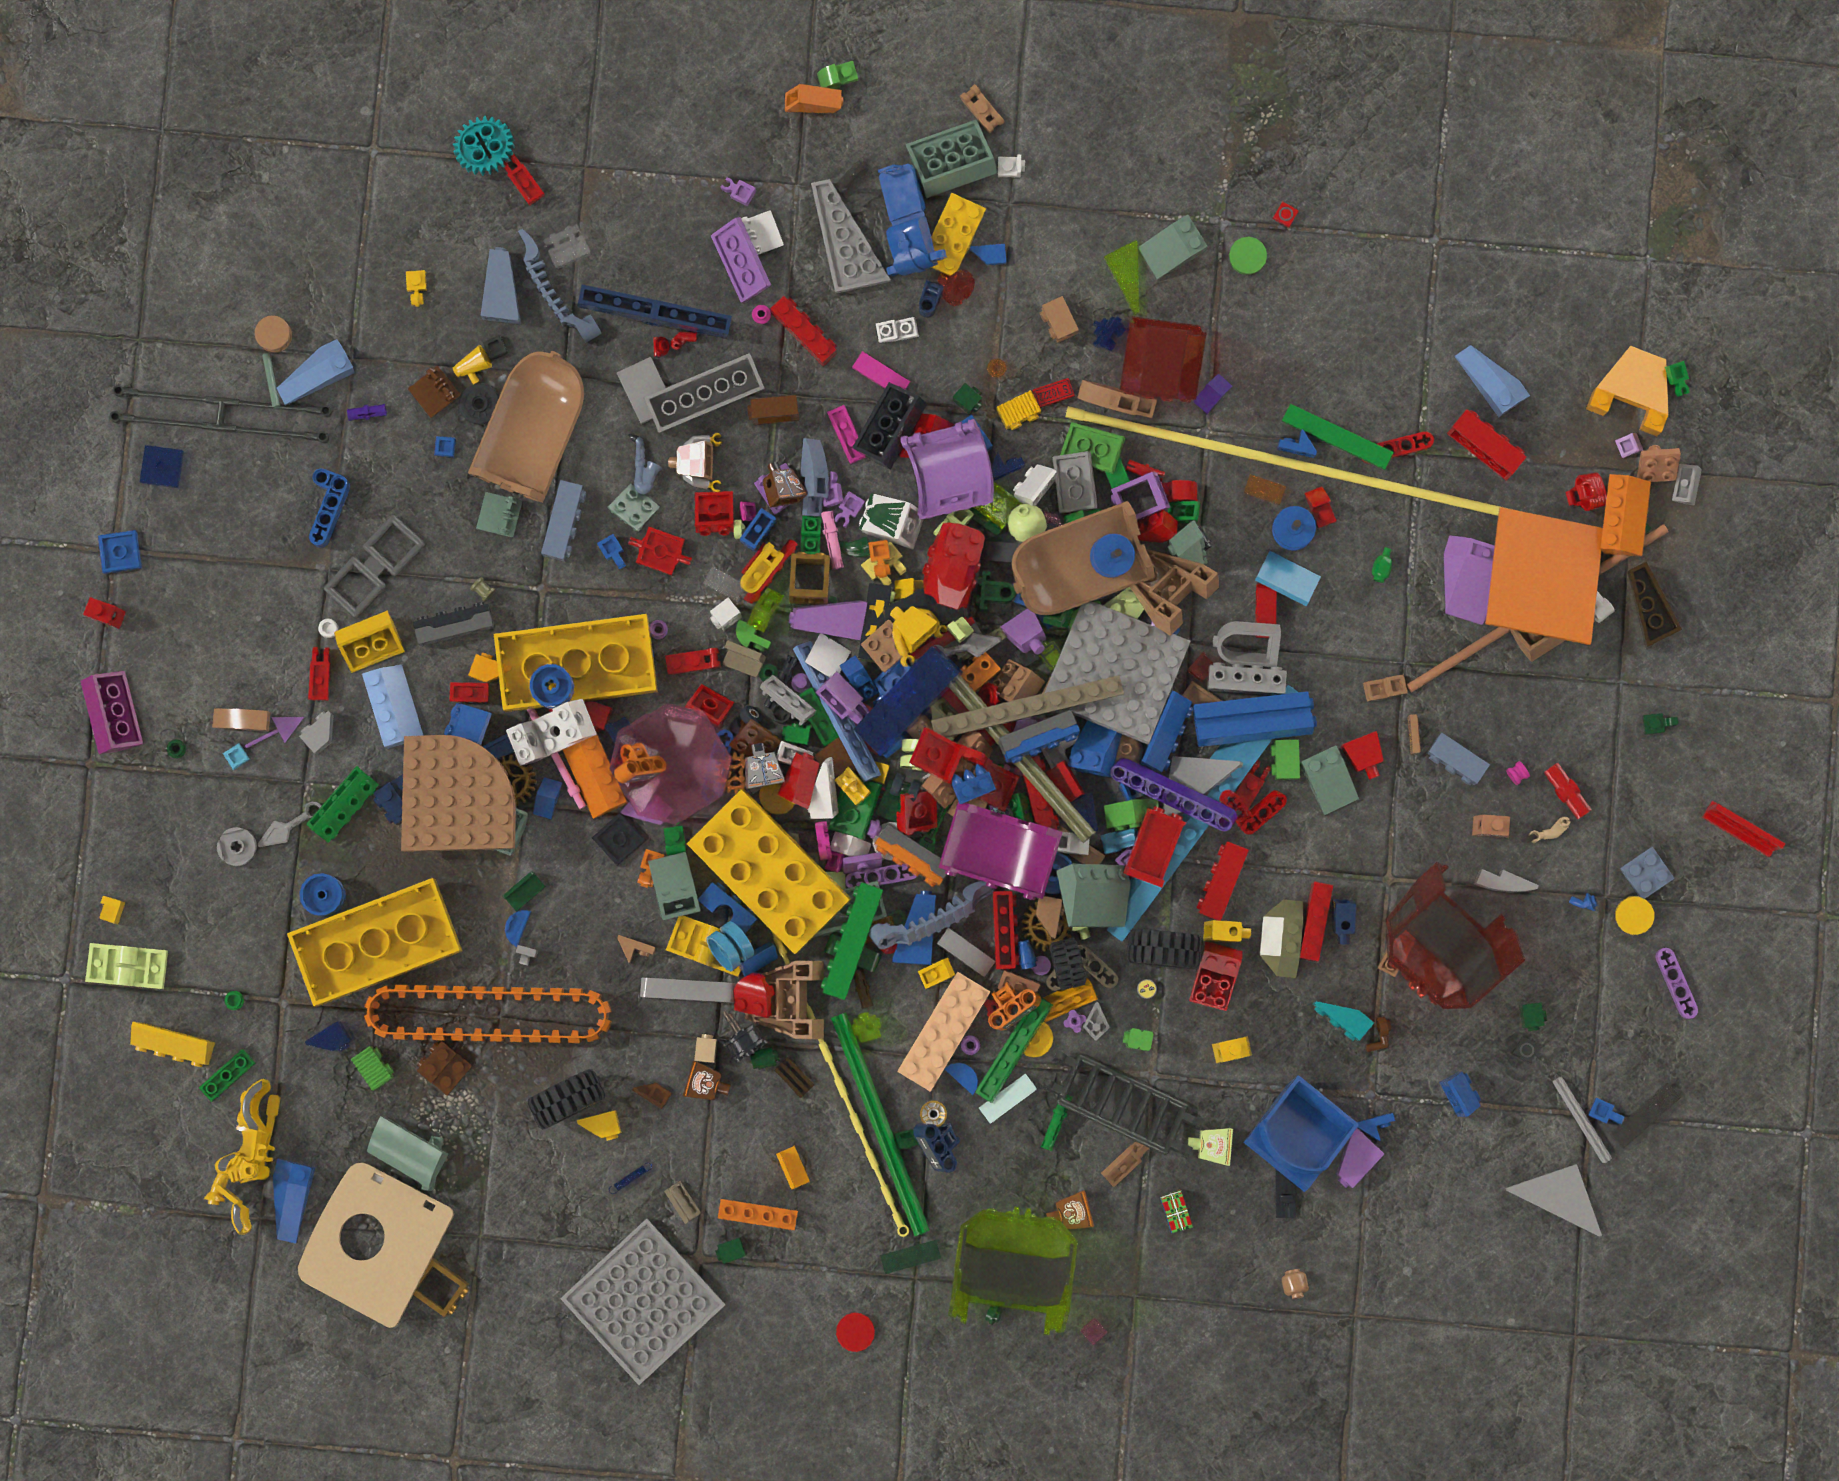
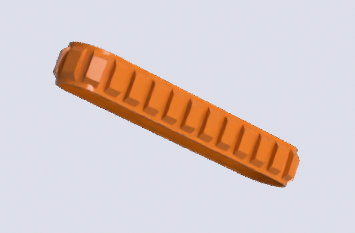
M395 985V989H391L390 986L376 989L377 994L373 997L369 996L364 1006L368 1008L367 1015L364 1016L368 1027L375 1028L374 1034L383 1038H388L392 1034L393 1039L408 1040V1035H412L413 1040H427V1036L432 1035V1040L446 1041L447 1036H451L452 1041H466V1036H471V1041H485V1037H490V1041L504 1042L505 1037H510V1042H524V1037H529V1042L543 1043V1038H548L549 1043H562L563 1038H568V1043H582V1039H587L590 1043L600 1039V1033L603 1031L608 1032L612 1021L608 1020L609 1014L612 1013L608 1001L603 1002L601 1000V994L592 990L585 994L583 989L570 988L569 993H564L563 988H550V993H545L544 988H531L530 992H525L524 987H512L511 992H506V987H492V991H487V987L473 986L472 991H468L466 986H453V991H448V986H434L433 990H429L427 985H415L414 990H410L409 985ZM398 992L399 998H405L406 992L417 993L418 998H424L425 993H437L438 999H444L445 993H456L457 999H463L464 994H475L476 999H483L484 994H495L496 1000H502L503 994L514 995L515 1000H521L522 995H534L535 1001H540L542 995H553L554 1001H560L561 996H572L573 1001H579L580 996H589V1003L594 1004L596 1000L600 1003L601 1006L597 1009L599 1014L604 1013V1019L598 1020L599 1030L595 1032L593 1028L589 1029L587 1036H579L577 1030H572L571 1036H560L559 1030H553L552 1036L540 1035V1030H533L532 1035H521L520 1029H514L513 1035H502L501 1029H495L494 1034H482V1029L475 1028L474 1034H463L462 1028H456L455 1034L443 1033V1028H436L435 1033H424L423 1027H417L416 1033H405L404 1027H398L397 1032H388L389 1026L385 1024L379 1027L377 1021L380 1019L378 1014L374 1015V1010L379 1008L380 1003H378V1000L381 997L384 1000L389 999V993Z

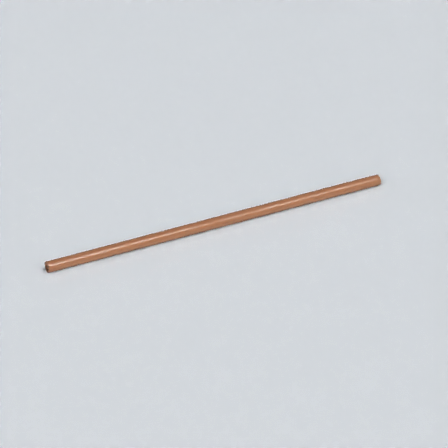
M1664 524L1645 535L1643 548L1668 533V529ZM1613 555L1600 563L1599 575L1630 556ZM1496 628L1406 685L1412 693L1510 632V629Z

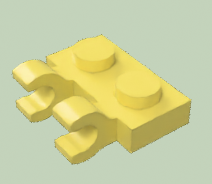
M890 541L888 543L890 560L884 562L885 564L889 563L890 567L893 566L901 576L906 572V568L899 561L903 556ZM871 558L861 564V567L874 581L877 578L875 577L874 565H877L878 562L872 563ZM878 576L883 585L889 586L892 583L888 576L884 578H879Z

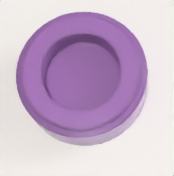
M1045 956L1036 957L1038 961H1036L1037 966L1032 967L1033 972L1037 975L1047 974L1051 968L1049 959Z

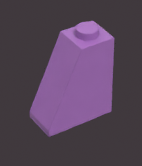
M1358 1129L1354 1131L1347 1141L1336 1173L1340 1177L1338 1181L1345 1188L1348 1186L1353 1188L1384 1155Z

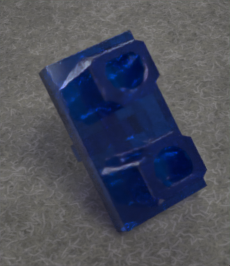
M1112 316L1109 321L1106 318H1103L1101 322L1094 321L1093 325L1096 327V330L1093 334L1098 337L1093 345L1097 348L1112 351L1116 342L1110 338L1111 335L1114 333L1121 337L1126 331L1125 326L1121 323L1122 319L1118 316L1116 318Z

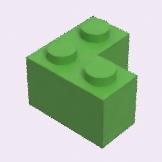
M1136 799L1104 805L1107 828L1123 831L1127 830L1126 826L1130 828L1141 827L1147 809H1153L1154 806L1159 807L1158 800Z

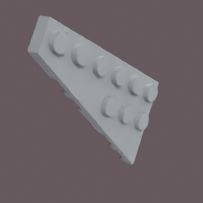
M830 179L811 183L835 294L891 282V279L875 256L871 246L855 223Z

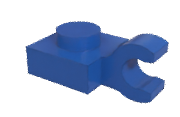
M614 534L597 543L607 561L613 558L619 570L626 566L619 555L623 552V549Z
M1595 1098L1588 1116L1605 1124L1608 1122V1119L1622 1124L1625 1118L1612 1111L1614 1105L1599 1098Z

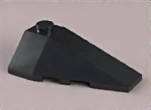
M1047 523L1045 531L1056 528L1057 523ZM1010 532L984 540L980 560L1012 562L1014 552L1023 542L1016 540Z
M919 588L910 596L901 598L883 608L884 623L887 620H891L894 623L895 619L890 616V613L895 607H899L903 612L911 606L917 609L930 610L940 622L964 618L963 607L955 610L938 604L934 597L924 594V588Z

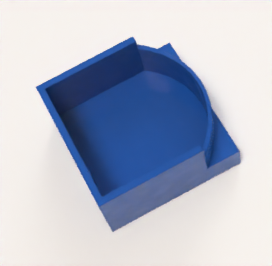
M1298 1075L1286 1085L1243 1143L1305 1192L1319 1174L1329 1167L1359 1124Z

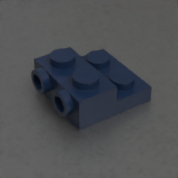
M403 774L374 792L376 797L373 800L379 808L384 807L387 812L384 815L390 824L393 822L396 825L402 823Z

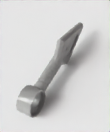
M972 633L963 645L943 648L940 645L932 646L928 651V658L933 663H939L947 655L965 651L978 658L998 644L1001 638ZM939 649L942 652V657L934 659L931 656L932 650Z
M310 802L306 805L305 812L290 822L274 821L258 842V847L287 843L291 829L313 817L309 812L310 807L317 805L320 809L322 805L318 802Z

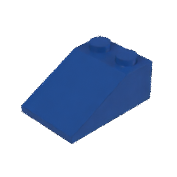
M1087 721L1072 747L1068 767L1077 772L1111 777L1110 772L1115 764L1122 734Z
M1459 1071L1439 1082L1457 1117H1467L1481 1106L1479 1103L1481 1101L1480 1096L1476 1090L1473 1091L1469 1084L1472 1082L1467 1073L1463 1074L1462 1071Z

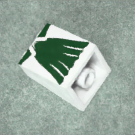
M871 493L866 501V509L860 519L859 529L868 535L914 549L924 519H919L918 508L911 503Z

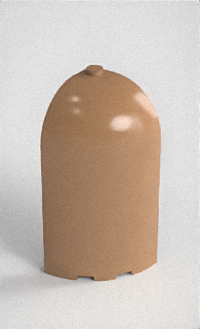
M554 351L550 353L534 352L525 356L513 368L492 413L468 471L469 474L487 483L497 484L506 491L523 494L525 498L543 503L584 400L582 379L575 367L561 358V354Z
M1126 501L1034 535L1019 545L1012 558V570L1016 581L1013 585L1016 593H1020L1025 606L1031 612L1039 615L1061 613L1155 578L1153 563L1144 544L1140 545L1137 535H1140L1136 514L1130 503ZM1108 534H1120L1126 537L1132 543L1135 551L1132 567L1126 573L1114 578L1098 574L1090 562V551L1093 544Z

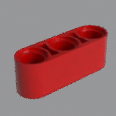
M1261 583L1256 584L1255 623L1276 624L1277 591ZM1255 635L1256 638H1269V636Z

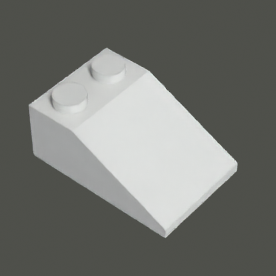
M1038 464L1035 468L1031 466L1025 474L1027 478L1024 482H1019L1013 489L1015 492L1014 498L1022 504L1027 503L1031 506H1036L1055 482L1057 471Z

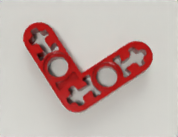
M1228 789L1221 793L1219 801L1235 811L1242 808V813L1237 816L1235 823L1240 830L1250 835L1286 805L1287 798L1280 791L1274 790L1249 811L1239 796ZM1230 797L1234 804L1231 805L1227 798ZM1266 808L1265 815L1259 817L1260 810Z

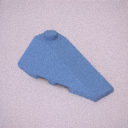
M336 339L317 349L277 387V390L286 406L354 374L353 366L341 344Z
M1470 345L1455 356L1498 417H1501L1530 397L1517 378Z

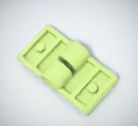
M90 943L85 982L164 989L168 951Z

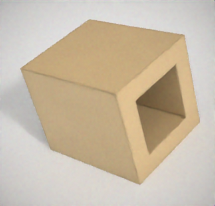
M702 1034L701 1038L697 1037L694 1061L715 1063L717 1039H713V1035Z

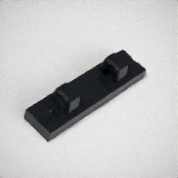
M1275 1169L1276 1218H1296L1295 1184Z

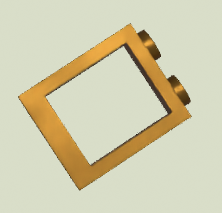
M805 552L791 554L789 603L828 604L830 555L824 553H816L814 555L806 554ZM796 564L824 565L823 590L795 589Z
M432 1258L413 1295L445 1317L448 1314L452 1315L458 1307L455 1303L459 1298L463 1299L469 1291L467 1289L469 1283ZM433 1268H436L460 1286L444 1309L418 1291Z

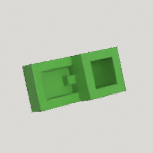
M853 61L836 66L832 64L817 73L820 87L838 89L841 85L858 81Z
M739 619L736 635L740 644L749 648L752 643L754 644L753 648L761 652L764 649L769 651L772 643L755 635L758 630L756 626Z

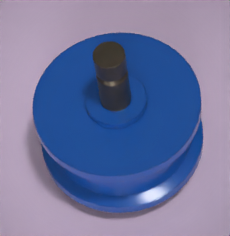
M1290 506L1283 509L1277 515L1272 525V534L1277 544L1291 551L1306 547L1316 532L1314 517L1308 510L1299 506Z
M1120 534L1103 536L1093 544L1090 551L1092 567L1098 574L1108 578L1118 577L1126 573L1132 567L1135 559L1132 543Z

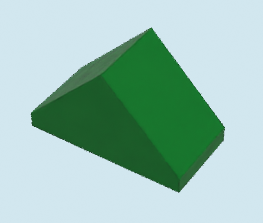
M1199 501L1169 502L1171 508L1168 509V514L1175 518L1178 523L1189 524L1195 520L1197 524L1200 509Z

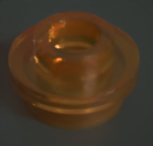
M998 358L992 359L987 366L988 373L995 378L1003 376L1006 372L1005 362ZM998 365L1000 370L994 371L993 367Z

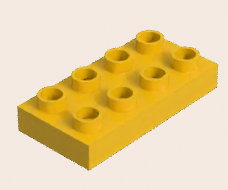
M647 614L494 634L502 707L505 712L544 707L533 698L529 688L533 673L539 667L546 664H556L563 667L572 677L574 694L570 701L583 699L584 702L658 692ZM503 664L512 666L511 671L504 674ZM551 684L549 686V689L551 690L552 688H555L556 685Z
M741 789L687 843L794 954H797L852 900L745 789Z
M434 878L287 933L312 1004L315 1007L462 952L437 881Z

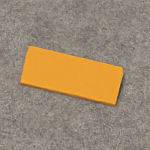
M1086 978L1085 985L1065 990L1061 989L1043 997L1053 1004L1044 1021L1048 1022L1071 1010L1097 1000V995L1089 978Z

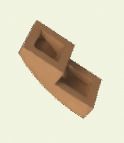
M1404 674L1363 683L1367 702L1408 693Z

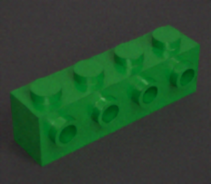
M356 766L307 822V826L329 843L336 838L343 825L349 823L351 816L356 810L362 808L364 801L374 794L379 784Z

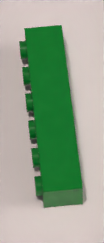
M862 882L860 886L856 885L853 897H856L854 904L849 905L846 915H849L847 923L843 922L840 933L843 934L841 941L837 940L834 947V952L837 953L834 959H830L827 967L830 973L828 978L824 977L821 984L824 994L846 1000L883 894L882 889Z

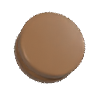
M267 316L256 325L255 338L264 350L278 353L290 345L292 331L287 322L281 317Z

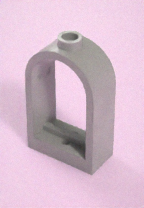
M1230 622L1219 630L1217 636H1213V647H1217L1220 657L1230 664L1277 667L1281 628L1278 624ZM1233 634L1269 636L1267 654L1230 651L1222 645V642Z

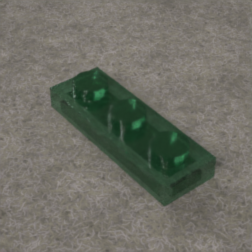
M936 1240L880 1255L885 1274L941 1259Z

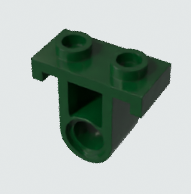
M983 571V576L978 578V587H981V595H977L976 606H980L979 611L987 612L988 606L984 605V602L1009 604L1014 600L1016 594L1014 586L1010 583L986 581V578H990V571ZM1003 589H1009L1011 596L1004 598L1000 592Z

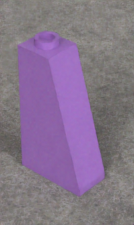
M859 600L794 608L793 612H790L788 623H791L790 627L793 629L860 640L867 602Z

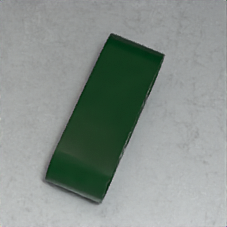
M830 934L823 952L835 956L837 952H834V947L837 940L841 941V937ZM864 947L858 966L875 973L882 955Z

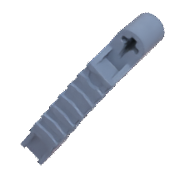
M523 229L519 230L518 232L526 245V254L523 259L527 266L526 269L531 274L533 282L536 283L538 291L542 293L544 300L548 302L550 309H553L555 316L560 319L562 326L567 325L576 328L585 343L602 334L591 314L583 319H579L573 313L567 314L569 309L566 305L560 309L557 308L563 304L561 298L559 297L552 301L551 298L557 294L554 289L546 292L545 289L551 287L549 280L543 283L540 282V280L547 277L545 270L535 274V271L546 267L543 260L537 262L540 257L539 249L528 233Z
M975 882L963 890L965 902L955 895L952 900L953 905L948 902L946 904V912L942 908L938 909L937 917L933 913L929 914L928 921L921 917L917 926L911 921L908 930L902 924L899 926H890L888 923L883 925L876 924L869 930V936L879 949H886L896 943L908 944L910 946L912 942L917 940L919 942L922 938L930 937L935 932L939 933L941 929L949 928L951 924L958 923L960 919L969 917L970 913L975 912L977 903L991 895L994 891L991 887L986 886L987 882Z

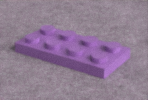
M741 217L733 219L711 235L741 303L749 301L771 286Z

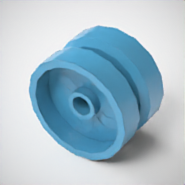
M731 921L720 928V932L715 931L706 938L708 947L714 957L730 972L740 966V960L745 962L754 955L753 947L747 936Z

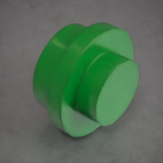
M231 991L225 996L224 1002L228 1009L238 1010L244 1004V997L238 991Z

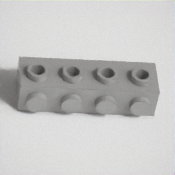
M1213 663V665L1209 666L1207 691L1282 695L1286 692L1287 671L1282 670L1281 667H1271L1270 670L1263 669V666L1253 665L1252 668H1244L1242 664H1233L1232 667L1225 666L1224 663Z

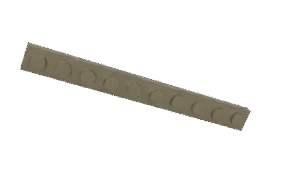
M1120 675L932 720L931 722L933 731L947 738L1124 695Z

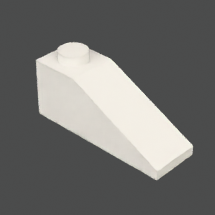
M828 757L823 762L815 782L810 806L807 809L811 819L834 818L838 814L832 757Z

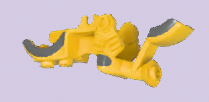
M266 1079L256 1081L241 1094V1109L237 1116L239 1125L236 1129L242 1132L243 1144L238 1152L228 1154L216 1161L215 1170L218 1174L213 1182L211 1191L204 1197V1199L208 1200V1204L220 1205V1202H225L223 1195L234 1203L231 1210V1219L239 1235H245L252 1229L249 1209L242 1204L243 1201L226 1188L229 1179H231L232 1183L239 1181L241 1184L255 1180H266L270 1175V1169L268 1166H265V1162L273 1161V1158L267 1157V1151L275 1150L269 1143L275 1117L279 1111L280 1097L278 1095L269 1096L266 1110L268 1119L265 1126L260 1119L258 1109L261 1099L271 1089L270 1082Z

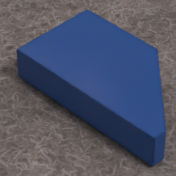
M1005 244L970 247V251L977 255L986 265L1006 264Z

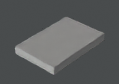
M649 357L617 372L619 380L641 424L653 419L644 397L666 388L652 358Z
M1091 451L1053 456L1054 470L1057 471L1055 482L1059 513L1096 509L1097 500Z

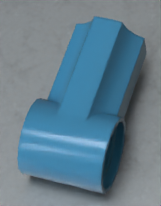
M1137 828L1101 835L1104 853H1115L1122 851L1121 849L1133 846L1138 835Z

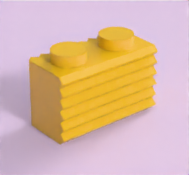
M1031 390L997 406V412L1006 430L1009 428L1015 430L1022 426V422L1026 420L1032 422L1039 418L1038 414H1041V409Z

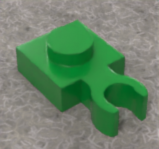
M1684 361L1666 366L1665 370L1670 385L1675 384L1676 396L1683 395L1681 389H1683L1684 394L1690 393V389L1685 383L1689 376Z

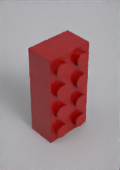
M1466 409L1447 434L1507 481L1526 459L1525 452L1520 447L1511 445L1509 443L1510 440L1505 435L1496 433L1494 431L1495 428L1491 424L1482 422L1476 412Z

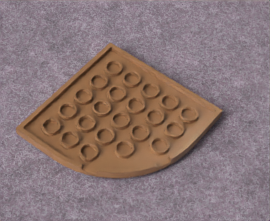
M404 736L401 851L515 849L516 804L514 790L506 770L493 754L481 745L458 736Z

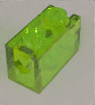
M767 587L754 606L747 624L765 632L778 613L784 595Z

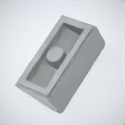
M1679 464L1672 501L1695 505L1702 471L1699 466Z

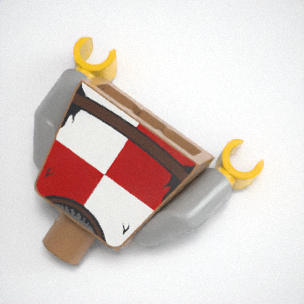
M715 433L712 437L709 435L693 436L683 446L677 448V457H669V467L677 468V474L682 475L683 480L692 486L704 489L710 488L713 492H719L720 490L713 488V484H721V482L718 480L709 482V480H712L713 446L718 447L722 444V442H716L714 438H720L721 435Z

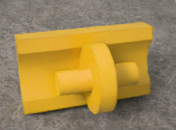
M849 767L835 779V782L857 806L871 793Z

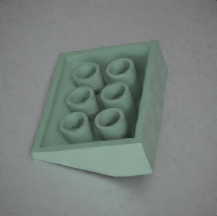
M977 120L906 144L926 198L997 173L994 157Z
M1071 864L1057 870L1068 927H1125L1130 891L1129 875L1123 873L1126 865Z

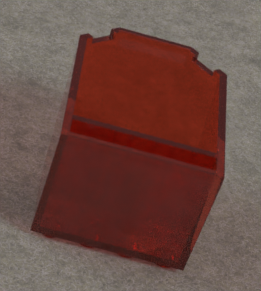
M1128 316L1119 389L1123 390V394H1142V398L1154 399V396L1161 397L1162 401L1173 402V399H1180V401L1188 403L1196 400L1207 335L1205 328L1202 325Z

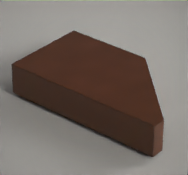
M658 1083L638 1086L632 1089V1091L660 1109H663L672 1095V1092Z

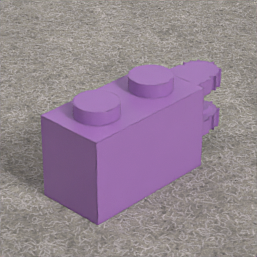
M837 671L816 691L818 696L841 719L848 716L855 723L861 724L863 717L869 715L870 711L861 702L863 700L861 695Z

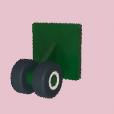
M898 772L894 780H889L876 815L897 823V812L901 811L900 794H913L914 798L910 799L915 802L922 781L913 779L912 783L906 782V775Z

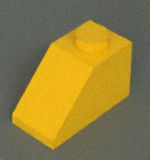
M616 1110L577 1120L578 1125L600 1138L606 1137L607 1141L618 1138L617 1134L622 1133Z

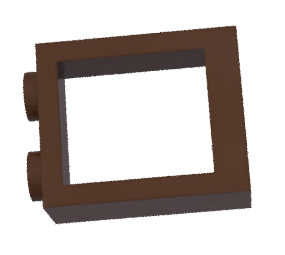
M796 395L750 399L751 405H747L749 420H753L754 425L799 421Z

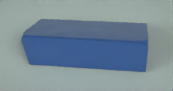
M769 941L755 949L754 955L745 962L740 960V968L744 977L778 959L774 944Z

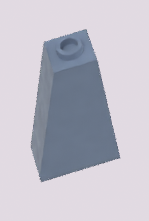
M496 247L495 250L490 249L481 318L488 321L520 324L521 319L511 255L505 248Z

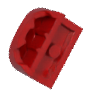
M750 973L736 984L734 988L735 1011L764 1018L771 1016V997L775 995L773 986H769L765 981V976L759 973Z

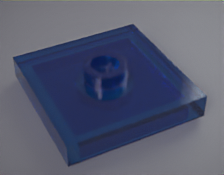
M145 445L139 482L141 484L178 488L184 451Z

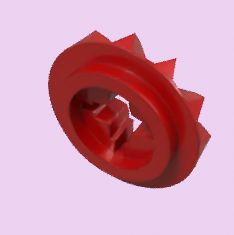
M985 683L981 686L978 696L987 707L997 705L1000 702L998 699L1000 693L997 692L998 687L994 686L993 683Z

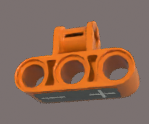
M635 743L632 746L625 744L620 750L623 764L614 770V775L620 783L651 780L666 770V762L660 756L649 757L642 743Z
M1006 982L1005 986L1000 990L992 992V996L1000 1008L989 1016L988 1023L992 1028L1000 1031L1008 1029L1040 1005V994L1030 989H1025L1017 994L1012 985ZM1033 994L1034 999L1028 1004L1027 997ZM1017 1005L1018 1012L1013 1015L1012 1008ZM1001 1016L1003 1022L1000 1026H997L996 1020Z

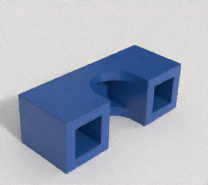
M712 882L698 901L713 913L720 906L726 905L731 907L733 910L731 922L735 923L746 935L758 920L755 918L756 914L749 907L744 909L740 905L742 901L735 895L728 896L725 893L727 889L719 882L716 885Z

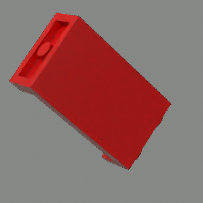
M1154 806L1153 809L1148 808L1123 873L1162 888L1165 882L1163 878L1182 828L1187 822L1182 821L1183 817L1174 813L1171 816L1164 814V809Z

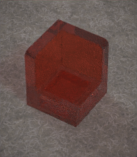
M1204 651L1187 670L1201 683L1208 676L1209 666L1213 665V662L1205 656L1206 653Z

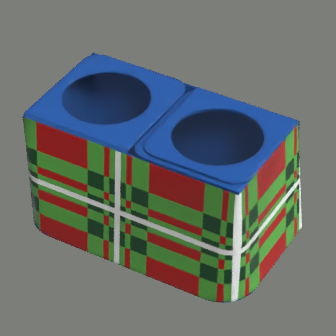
M1180 1189L1160 1197L1171 1233L1193 1228Z

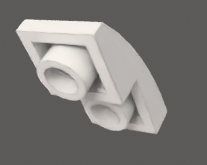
M915 317L876 324L880 343L919 337Z

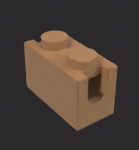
M1063 296L1042 305L1040 315L1043 322H1047L1050 327L1048 332L1052 340L1056 339L1057 343L1078 334L1079 329Z

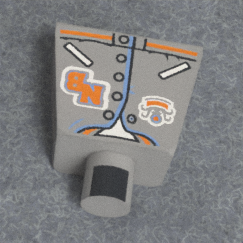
M763 743L753 744L754 756L745 758L746 790L785 782L774 752L765 754Z

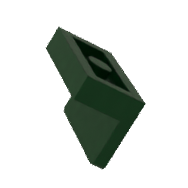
M531 871L502 897L517 912L546 886Z

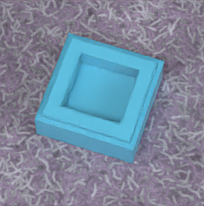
M240 743L223 753L233 770L250 760Z

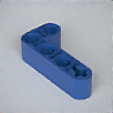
M320 468L313 473L312 478L317 486L327 491L310 531L309 539L316 547L323 548L330 541L350 491V483L342 475ZM322 474H326V481L323 483H319V476ZM339 481L345 482L342 489H336V484ZM335 498L338 500L335 507H329L331 499ZM325 516H330V523L323 525L322 519ZM320 535H321V536L323 537V539L317 541V540L315 539L316 536H319V537H320Z

